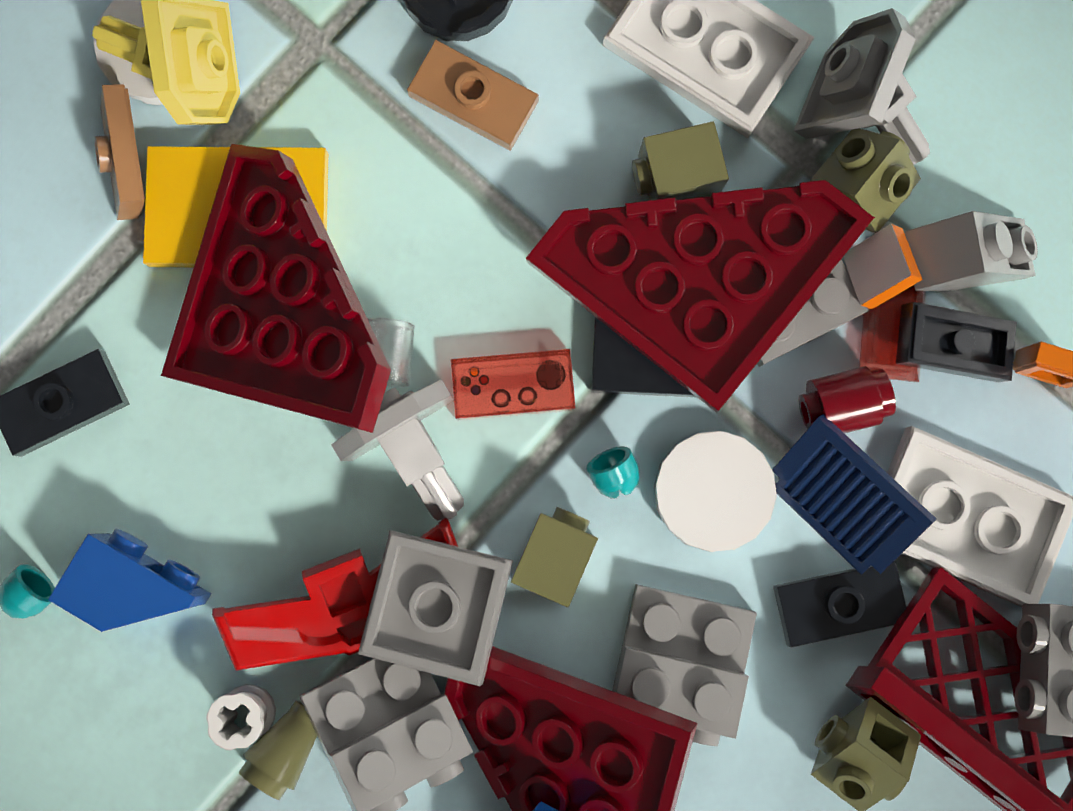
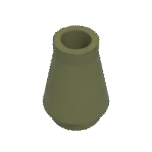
M296 700L289 711L243 754L246 762L239 770V774L257 789L276 800H280L288 788L291 790L295 789L317 737L315 729L301 702Z

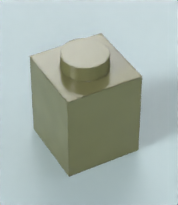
M714 121L644 137L638 154L639 159L632 160V172L639 195L648 194L649 201L667 198L683 200L708 197L712 193L722 192L729 180Z
M556 507L552 517L540 513L511 583L569 608L598 540L597 537L586 533L590 521L559 507Z

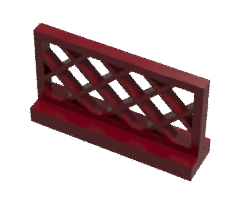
M942 567L932 568L868 666H858L845 686L864 701L872 697L921 735L919 745L1002 811H1073V737L1062 736L1064 747L1040 750L1037 733L1020 730L1024 753L1007 756L998 749L993 722L1014 718L1019 719V714L1016 709L991 712L985 677L1009 673L1013 695L1015 696L1016 687L1020 682L1021 649L1017 642V627ZM940 590L956 601L960 627L935 630L931 604ZM974 616L984 624L975 625ZM919 623L920 633L912 634ZM992 630L1003 639L1008 665L983 668L977 632ZM962 635L968 671L943 674L937 638ZM922 640L928 677L910 679L892 663L906 642ZM970 679L976 715L958 717L949 710L945 683ZM930 685L932 696L920 686ZM978 724L980 734L969 725ZM1066 757L1070 782L1060 798L1047 788L1042 760ZM1027 763L1028 772L1018 764Z

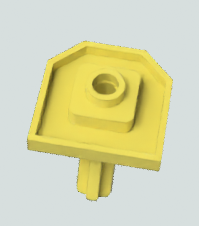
M141 0L145 27H138L110 15L103 16L99 25L93 27L92 36L96 39L98 49L132 62V72L152 79L154 93L178 125H216L229 122L240 96V87L228 3L214 0Z

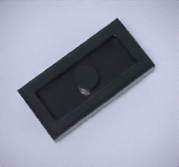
M918 302L902 304L896 364L993 382L1012 381L1017 322Z
M97 349L0 395V430L12 456L22 457L130 405L106 352Z
M896 561L891 563L881 574L873 566H870L862 575L853 568L773 586L786 645L789 647L893 626L907 608Z

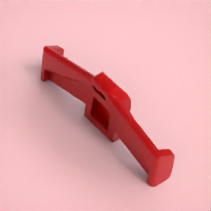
M446 517L439 521L438 525L420 536L421 538L458 547L450 522ZM359 548L303 570L302 578L309 596L230 608H213L212 617L235 671L343 653L349 656L358 653L381 564L369 572Z

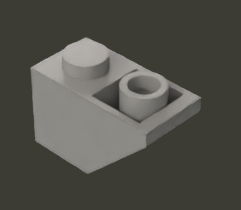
M971 211L904 232L923 279L914 284L916 291L945 292L1036 276L1033 260L1037 258L1038 254L1037 242L1030 227L1025 225L1024 219Z

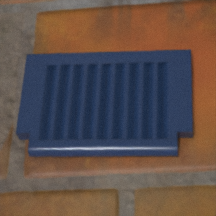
M824 414L815 420L772 469L780 478L775 484L776 494L861 575L870 566H873L881 574L937 519L833 422L827 419Z

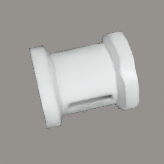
M248 684L237 687L230 693L222 695L212 703L206 716L209 737L217 746L225 750L249 747L271 728L275 720L276 706L272 696L267 690L257 685ZM243 704L250 712L246 717L248 724L241 729L237 727L234 721L238 715L236 708Z

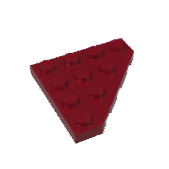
M231 144L161 376L373 433L391 368L293 159L279 150Z
M826 180L802 182L798 186L763 190L760 187L712 193L708 197L683 200L667 198L625 203L624 207L590 211L589 208L565 210L527 255L526 261L717 413L875 217Z
M494 646L491 649L484 682L481 686L448 678L444 695L447 696L457 719H462L478 748L474 757L497 799L505 797L512 811H533L541 801L558 811H675L698 723Z

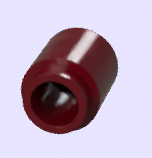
M866 366L808 380L806 383V394L799 395L798 399L801 417L807 429L819 416L824 414L844 434L880 425L884 417L892 416L896 411L895 394L887 373L881 368L870 371Z

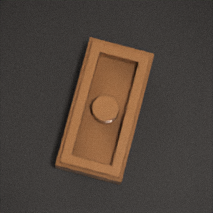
M435 40L407 89L408 95L412 99L509 151L512 150L539 101L537 93Z
M124 84L102 85L100 110L104 136H95L99 173L110 172L117 220L139 219V215L142 214L145 197L128 88H125Z

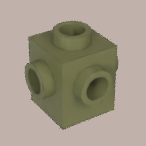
M858 128L851 130L810 181L826 180L875 218L865 230L877 233L900 204L908 198L912 189L921 178L909 157L910 149L901 138L887 131H882L879 134Z
M869 697L843 718H840L838 715L832 716L820 729L815 739V746L819 748L811 775L857 811H866L882 799L887 801L893 800L904 789L910 780L921 735L872 697Z

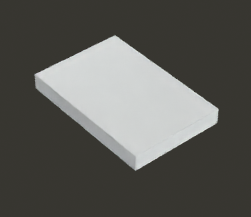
M629 0L605 35L603 46L738 133L749 138L810 46L814 37L756 0Z
M906 427L887 473L937 519L902 555L931 568L942 567L954 578L1022 608L1023 604H1038L1073 518V496L916 427Z

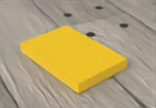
M147 146L143 263L148 267L194 268L230 147ZM259 147L279 150L293 159L327 231L329 154L326 148Z

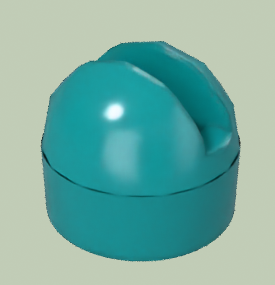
M625 446L614 447L598 454L586 467L596 489L600 494L611 499L617 498L620 491L624 495L631 494L639 482L637 462L631 449Z
M21 564L0 585V607L3 612L12 618L24 619L36 616L52 603L48 598L55 587L42 571L31 565Z

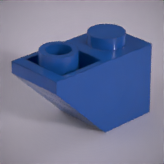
M115 529L112 534H87L48 600L103 632L204 605L212 593L197 585L200 576L193 570L172 560H167L165 565L144 554L148 548L146 543L125 531Z

